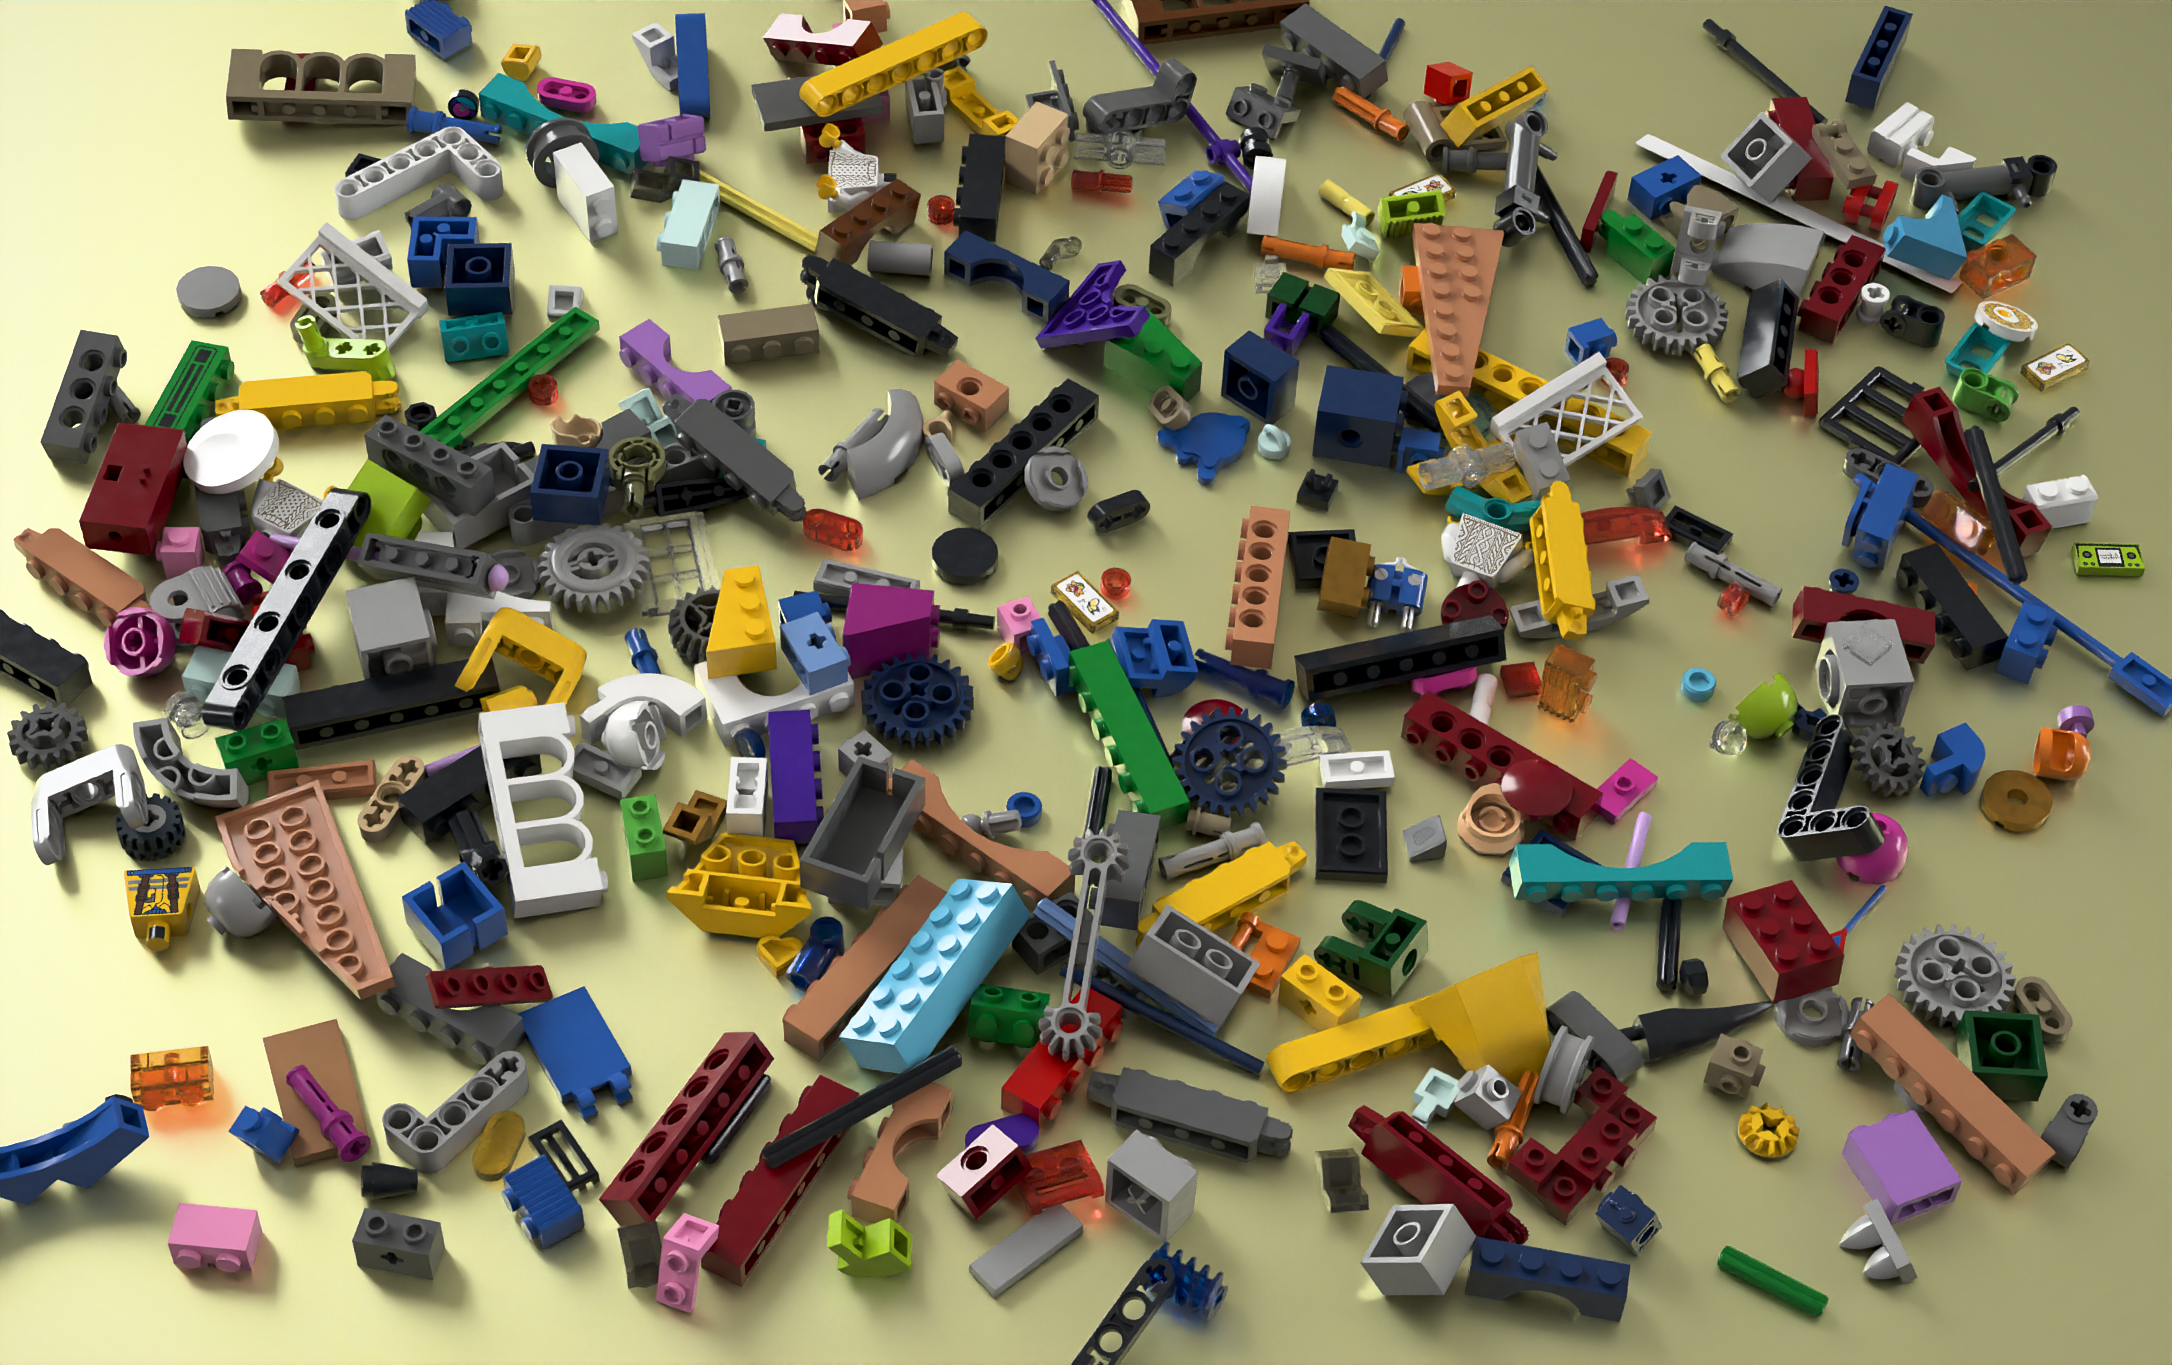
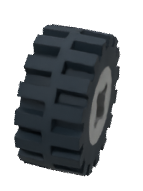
M153 793L152 797H148L146 794L148 823L133 830L128 826L121 812L117 813L116 829L121 846L130 857L135 855V858L140 861L144 857H147L148 861H154V857L159 856L161 860L166 858L167 852L171 854L176 852V845H182L183 837L185 836L183 818L178 804L175 801L171 802L170 797L165 795L161 799L160 794Z

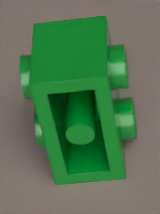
M980 984L974 992L970 1004L967 1037L977 1038L986 1043L998 1041L1012 1043L1020 1048L1035 1047L1040 1040V1034L1043 1032L1038 1028V1022L1040 1018H1046L1044 1009L1046 1005L1049 1006L1050 994Z

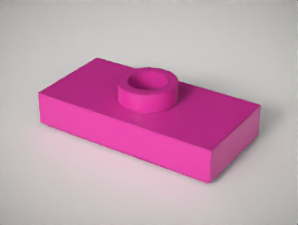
M1630 758L1597 788V790L1603 793L1599 814L1615 824L1657 785L1658 776Z

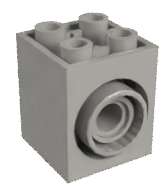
M415 577L346 590L352 629L364 680L435 666L433 655L438 654V646L429 608H422Z
M1895 619L1828 622L1815 665L1820 695L1826 703L1828 714L1842 716L1849 729L1871 727L1876 722H1879L1882 727L1888 722L1892 723L1893 726H1901L1914 685V679Z

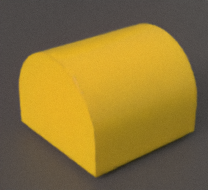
M512 44L501 61L505 74L519 81L527 80L542 57L540 47Z

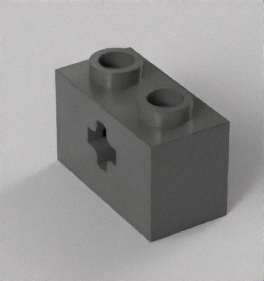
M364 1208L352 1239L358 1266L429 1280L434 1279L445 1249L440 1222Z

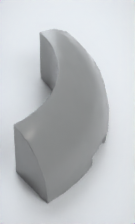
M903 389L888 390L889 418L885 426L875 437L866 443L847 450V477L858 500L874 495L893 485L894 479L904 470L908 472L919 456V449L923 441L922 427L924 421L918 400L910 391Z
M168 717L133 722L135 744L142 761L155 779L168 790L187 801L202 806L238 808L247 805L249 788L237 768H210L190 762L183 756L181 739Z

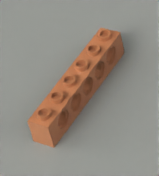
M1251 506L1249 519H1242L1240 538H1244L1246 541H1239L1237 560H1243V563H1236L1234 582H1240V585H1233L1231 604L1237 605V607H1230L1228 627H1234V630L1227 629L1225 650L1232 651L1230 665L1271 669L1291 510Z

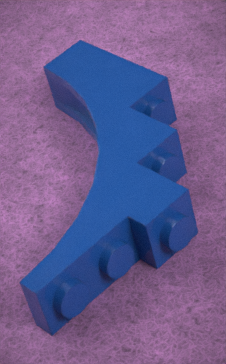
M112 1096L90 1113L64 1127L33 1139L0 1147V1198L28 1205L57 1180L89 1189L150 1137L143 1106Z

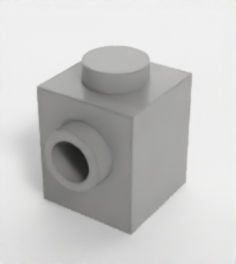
M1488 1064L1476 1071H1468L1458 1083L1460 1090L1453 1104L1487 1131L1509 1120L1522 1091Z

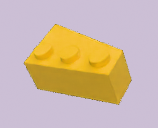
M759 565L724 571L706 650L708 679L777 669L776 641Z

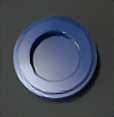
M1019 792L1008 799L1006 811L1018 810L1022 819L1021 827H1031L1041 819L1042 803L1032 793Z

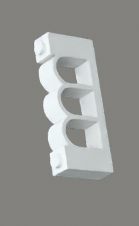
M564 702L479 713L478 734L502 857L506 859L509 869L506 873L514 918L601 906L603 892H608L606 871H599L597 857L591 858L593 838L589 829L581 823L584 794L580 785L572 779L575 751L570 742V737L576 735L573 715L567 716ZM549 754L557 757L564 765L558 771L549 774L507 779L503 759ZM558 797L566 800L573 808L567 815L561 817L515 823L511 802ZM552 841H568L575 844L582 852L576 859L567 862L524 867L520 846Z

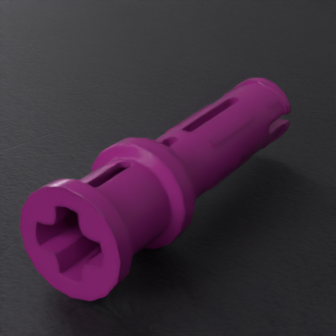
M299 1065L291 1069L286 1075V1083L291 1086L305 1106L321 1124V1135L327 1141L334 1143L338 1148V1156L341 1160L352 1162L362 1157L369 1149L371 1140L366 1133L360 1132L353 1124V1116L348 1111L339 1110L306 1066Z

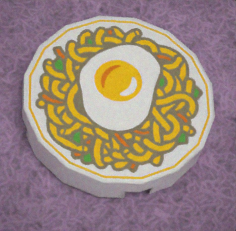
M1996 301L1980 303L1974 316L1978 325L1983 326V323L1990 326L1988 331L1991 334L2015 342L2024 341L2025 338L2032 340L2038 328L2036 320L2028 313L2014 306Z

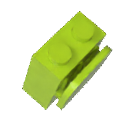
M367 459L348 487V490L366 492L371 498V512L359 532L353 547L362 548L367 532L414 540L422 528L421 515L432 499L414 486Z

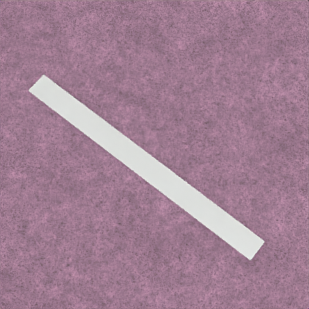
M1650 134L1645 135L1635 143L1666 159L1679 155L1700 175L1814 229L1824 231L1825 234L1844 243H1847L1851 235L1885 247L1880 242L1780 195H1777L1769 204L1739 176ZM1885 251L1884 262L1947 292H1954L1963 283L1954 277L1947 279L1887 257Z

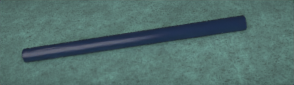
M1068 963L1063 965L1059 976L1065 979ZM1076 968L1074 983L1081 987L1084 971ZM1092 976L1090 988L1122 1005L1123 1008L1256 1075L1260 1074L1265 1063L1264 1061Z

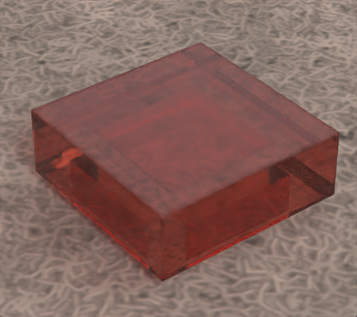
M1534 661L1501 665L1500 676L1508 699L1542 695L1543 686Z

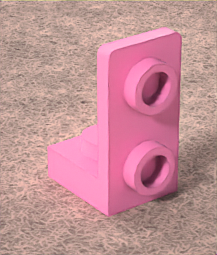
M683 1213L663 1237L656 1300L658 1302L688 1313L694 1309L700 1260L718 1239L719 1225Z

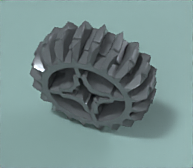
M713 585L706 591L698 587L696 594L686 592L684 600H677L675 608L671 609L669 615L668 633L670 634L671 644L673 648L677 649L680 657L687 656L690 664L696 661H700V663L707 661L706 650L720 590H716Z

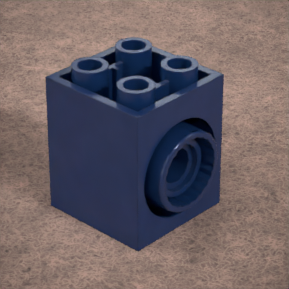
M1327 365L1317 410L1312 456L1389 468L1391 456H1397L1401 438L1395 435L1396 433H1402L1405 414L1399 413V410H1406L1408 391L1402 390L1404 377Z

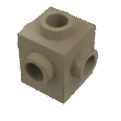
M1720 1034L1703 1082L1717 1087L1725 1093L1746 1098L1751 1085L1759 1087L1766 1066L1759 1064L1764 1049L1756 1047L1747 1041L1737 1040Z

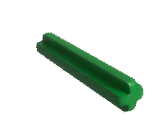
M1725 1246L1718 1257L1717 1264L1720 1267L1815 1316H1821L1828 1304L1829 1298L1821 1292L1731 1246Z

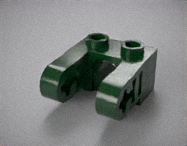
M1355 900L1342 914L1341 919L1344 926L1351 933L1369 940V943L1365 948L1329 935L1324 937L1314 950V958L1326 970L1360 986L1393 998L1428 952L1427 921L1396 908L1391 913L1367 902Z

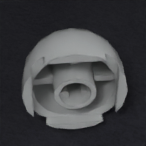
M227 865L215 875L207 886L205 905L212 915L206 920L221 935L228 930L236 937L249 938L260 934L278 918Z

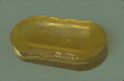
M501 1111L494 1114L488 1120L472 1156L474 1172L480 1179L490 1182L498 1181L510 1172L526 1136L525 1123L519 1114L513 1111Z

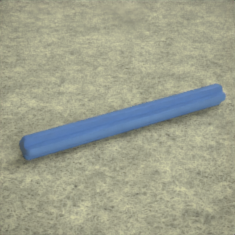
M1043 898L1037 904L1033 912L1034 916L1072 942L1076 918L1048 898ZM1099 935L1095 956L1098 962L1178 1019L1212 1036L1216 1034L1220 1028L1219 1026L1204 1021L1198 1016L1197 1012L1182 1003L1171 1000L1164 991L1153 984L1137 978L1134 972L1126 968L1131 957Z

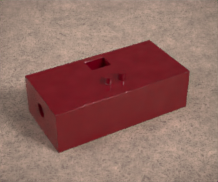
M127 423L117 424L79 519L85 546L96 550L153 556L156 543L159 541L185 472L183 459L187 449V442L184 430Z

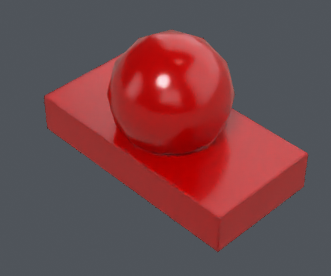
M1805 349L1804 370L1799 368L1789 369L1788 383L1780 388L1782 393L1789 398L1798 399L1804 396L1805 417H1816V414H1818L1819 363L1818 351L1816 349Z

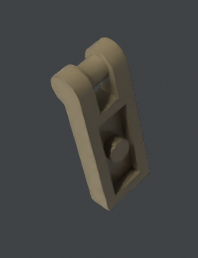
M1843 119L1835 120L1831 125H1825L1824 123L1813 125L1812 136L1847 190L1875 184L1877 174L1848 133L1846 122Z

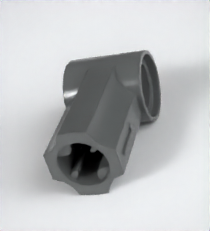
M443 183L435 188L431 199L405 212V218L412 230L413 216L467 217L471 211L472 204L470 200L450 183Z

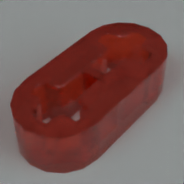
M816 508L807 511L806 517L802 520L803 533L811 541L843 551H854L863 543L862 524L853 518Z

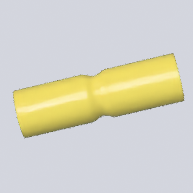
M1326 180L1320 186L1319 195L1338 209L1343 210L1350 218L1353 219L1351 213L1354 211L1366 217L1365 227L1373 221L1375 213L1356 198L1351 197L1349 193L1331 180Z

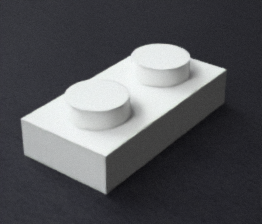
M1389 750L1320 755L1319 767L1324 788L1360 789L1394 786L1395 775Z

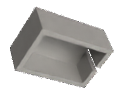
M504 441L471 457L492 468L496 497L476 516L418 488V490L432 499L423 514L439 532H453L456 548L463 549L509 525L508 512L511 506L530 498L534 473L523 462L520 463L519 457Z

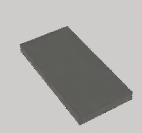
M815 76L752 85V95L764 132L883 114V103L880 95L877 94L830 116L819 117L799 96L802 85Z

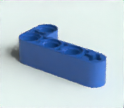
M705 13L675 14L680 115L688 114L701 116L702 118L710 117Z

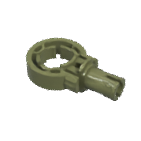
M636 436L617 442L609 452L611 476L615 480L617 491H622L624 480L625 489L622 512L629 517L632 516L633 506H635V517L643 513L646 482H648L649 492H653L655 490V483L666 472L665 451L661 444L651 438ZM633 456L647 457L652 461L640 465H632L623 462V458L627 460Z

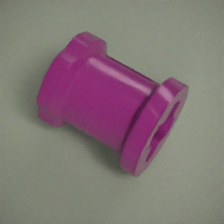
M238 560L227 564L221 571L225 573L242 605H249L262 595L263 588L261 583L253 579L250 574L251 569Z

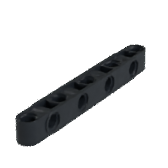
M333 488L328 493L205 700L202 709V719L206 726L239 732L246 728L371 512V498L368 493L341 488Z

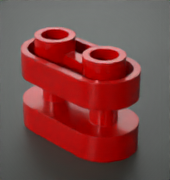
M1886 180L1883 189L1873 185L1851 189L1850 195L1852 197H1846L1842 209V214L1846 215L1845 221L1858 225L1861 216L1871 219L1869 228L1882 231L1892 208L1899 184ZM1869 198L1877 200L1875 207L1867 205Z

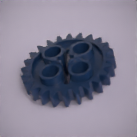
M920 652L918 659H913L909 653H906L905 661H900L896 656H893L891 666L881 662L880 672L871 670V680L864 681V690L861 691L862 715H866L867 725L874 726L875 735L884 732V741L886 742L894 737L897 738L898 747L902 746L905 741H910L912 749H915L918 742H923L927 749L930 747V740H935L938 744L943 745L944 735L954 739L955 729L964 731L965 721L971 720V710H974L973 686H969L968 675L961 676L960 666L950 669V660L947 659L940 664L936 654L930 660H925L923 652Z
M1230 707L1227 716H1223L1220 709L1216 708L1215 718L1210 719L1207 714L1203 713L1202 725L1191 721L1190 726L1193 733L1190 734L1183 731L1180 733L1185 744H1175V751L1181 756L1172 758L1173 766L1179 768L1175 770V773L1179 780H1183L1180 783L1184 791L1188 792L1187 797L1190 804L1199 800L1197 808L1200 807L1201 811H1204L1209 806L1211 814L1217 815L1219 810H1222L1227 818L1231 817L1232 811H1237L1241 819L1245 815L1244 809L1248 807L1253 813L1257 814V803L1259 801L1269 806L1270 801L1267 793L1279 794V788L1274 782L1284 783L1285 775L1280 770L1287 769V760L1281 759L1286 755L1285 746H1277L1281 743L1280 734L1271 735L1273 731L1272 723H1267L1261 727L1262 718L1260 714L1250 720L1248 709H1244L1240 716H1235L1233 707ZM1228 735H1236L1240 738L1233 745H1227L1222 742L1224 737ZM1248 743H1253V744H1254L1253 746H1250V747H1248V748L1245 749V746H1246ZM1207 757L1214 760L1212 765L1207 768H1201L1196 765L1201 758ZM1251 759H1260L1264 762L1258 769H1250L1246 766L1247 762ZM1226 760L1230 763L1236 761V765L1232 766L1228 763L1224 766L1223 762ZM1215 777V779H1214V781H1213L1212 783H1210V784H1207V783H1206V780H1211L1212 778ZM1231 781L1238 785L1232 792L1220 790V786L1225 782Z

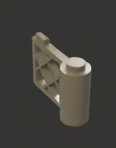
M1420 100L1411 103L1403 113V118L1409 125L1411 133L1426 159L1430 162L1443 160L1444 146H1448L1450 150H1468L1469 147H1474L1477 151L1501 149L1507 146L1508 140L1500 127L1497 126L1486 132V134L1494 138L1488 139L1484 136H1479L1457 147L1440 125L1444 120L1443 117H1447L1457 105L1431 107L1428 102Z

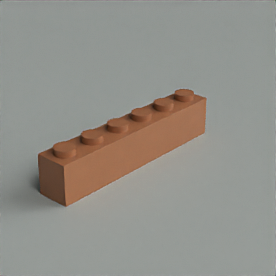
M920 875L909 885H904L897 893L896 899L887 909L882 908L877 913L873 924L865 932L862 931L857 934L843 956H837L832 961L828 972L820 980H815L811 983L806 995L797 1005H791L786 1010L782 1019L784 1041L820 1063L841 1040L839 1036L848 1026L852 1017L857 1014L869 998L871 992L878 986L890 970L891 965L899 958L910 943L911 938L917 934L929 918L930 913L938 906L947 892Z
M1887 994L1859 1017L1849 1034L1856 1045L1862 1051L1868 1053L1890 1078L1895 1079L1917 1104L1922 1105L1937 1119L1939 1125L1945 1131L1950 1132L1963 1144L1973 1158L1978 1159L1989 1169L2000 1184L2006 1186L2013 1194H2016L2044 1170L2056 1152L1890 994Z

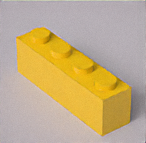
M1531 65L1459 103L1440 125L1455 145L1460 147L1532 108L1549 90V87Z

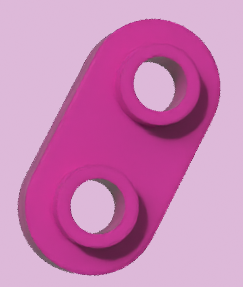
M546 78L537 85L538 100L545 106L584 113L593 109L597 103L594 87L586 83L560 78Z
M1476 667L1414 679L1411 680V689L1419 693L1420 696H1423L1427 690L1438 695L1439 691L1450 688L1464 689L1477 679Z

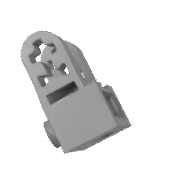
M1685 205L1671 269L1672 272L1679 273L1678 281L1690 285L1704 286L1710 270H1716L1720 252L1714 251L1716 239L1723 240L1726 222L1720 221L1722 212ZM1694 237L1708 240L1709 244L1703 249H1697L1691 244V239Z

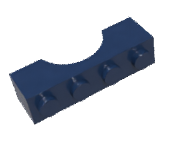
M964 231L944 251L945 275L969 287L986 281H997L1011 285L1022 296V312L1045 324L1049 323L1069 299L1070 280L968 231Z
M1476 1237L1469 1261L1465 1294L1504 1301L1509 1296L1523 1291L1549 1292L1572 1302L1583 1316L1620 1322L1627 1299L1630 1264Z

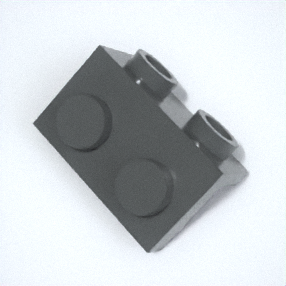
M1251 83V86L1235 87L1226 111V115L1250 128H1263L1271 139L1277 138L1283 123L1297 121L1300 110L1292 107L1290 100L1281 96L1273 97L1267 94V88L1255 83Z

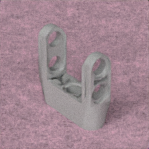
M124 744L112 745L40 776L31 801L33 845L44 865L48 866L58 862L65 855L63 818L113 796L116 798V806L121 809L122 815L131 829L134 830L148 823L145 782L136 755L131 747Z

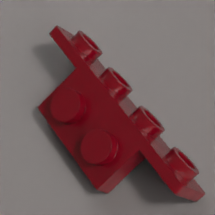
M541 965L485 967L478 969L459 968L455 970L430 971L425 975L434 1006L437 1009L547 1002L553 998L544 968Z

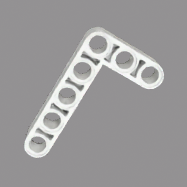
M447 127L337 182L334 186L338 214L347 220L361 218L450 172L457 176L479 198L495 200L502 196L504 192L501 165L463 129Z

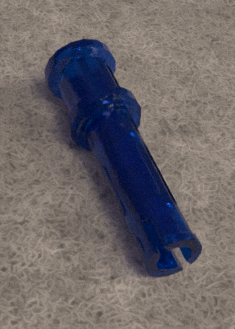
M1201 648L1194 654L1199 659L1206 661L1204 663L1195 659L1199 671L1247 689L1248 694L1252 698H1265L1275 702L1277 708L1280 709L1286 708L1292 698L1295 682L1291 679L1285 681L1269 675L1268 670L1262 668L1254 671L1244 666L1231 665L1230 661L1206 652Z

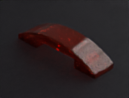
M1611 507L1581 513V517L1584 519V540L1587 545L1637 538L1640 546L1671 541L1672 539L1662 511L1643 507Z

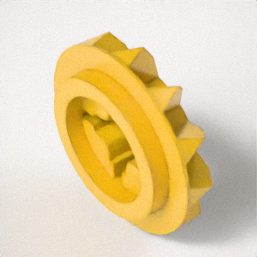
M1766 1102L1762 1107L1752 1105L1745 1114L1742 1113L1738 1124L1739 1137L1742 1143L1753 1153L1767 1158L1782 1157L1790 1153L1798 1142L1800 1128L1795 1124L1794 1115L1788 1116L1784 1113L1782 1106L1776 1109L1769 1107ZM1765 1123L1769 1127L1777 1126L1775 1134L1771 1131L1763 1132V1124Z

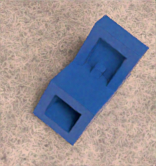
M1966 722L1937 735L1931 753V758L1935 763L1926 766L1919 788L1927 797H1930L1939 792L1946 793L1955 786L1965 795L1975 787L1985 760V748L1980 738Z

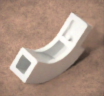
M1256 156L1247 233L1278 236L1286 159Z
M653 673L633 674L614 679L597 688L598 703L589 706L580 715L582 738L593 745L602 738V733L614 711L627 703L648 700L650 701L648 705H656L658 707L664 724L682 738L707 720L706 696L690 684L675 677Z

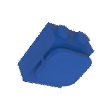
M1886 463L1876 488L1871 490L1873 480L1865 478L1847 518L1842 546L1849 547L1853 537L1856 536L1852 559L1857 560L1858 563L1868 568L1884 569L1912 505L1918 474Z

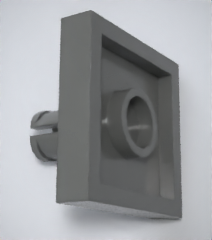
M1265 43L1261 55L1269 73L1282 76L1276 96L1284 97L1292 102L1299 81L1325 88L1328 75L1322 59Z

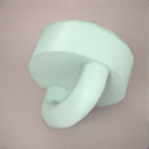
M1267 424L1259 435L1258 451L1266 458L1281 459L1289 453L1290 436L1276 426Z

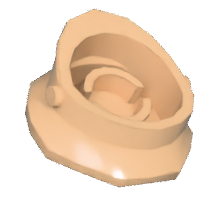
M1497 783L1481 786L1472 795L1468 805L1459 816L1458 836L1476 853L1503 856L1514 849L1516 844H1520L1524 840V818L1520 812L1508 804L1501 792V785Z

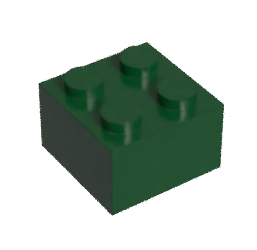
M1965 1010L1955 1035L1958 1059L2001 1100L2038 1102L2048 1078L2039 1015Z

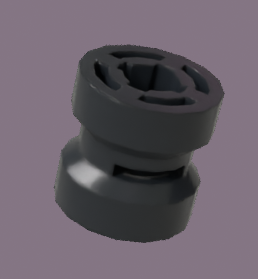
M1251 127L1241 133L1239 144L1246 167L1254 170L1256 156L1273 157L1267 131L1263 128Z

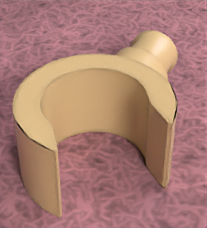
M944 410L939 418H931L923 424L924 444L926 437L931 436L933 433L941 432L946 435L950 443L952 442L951 419L953 413L950 410Z

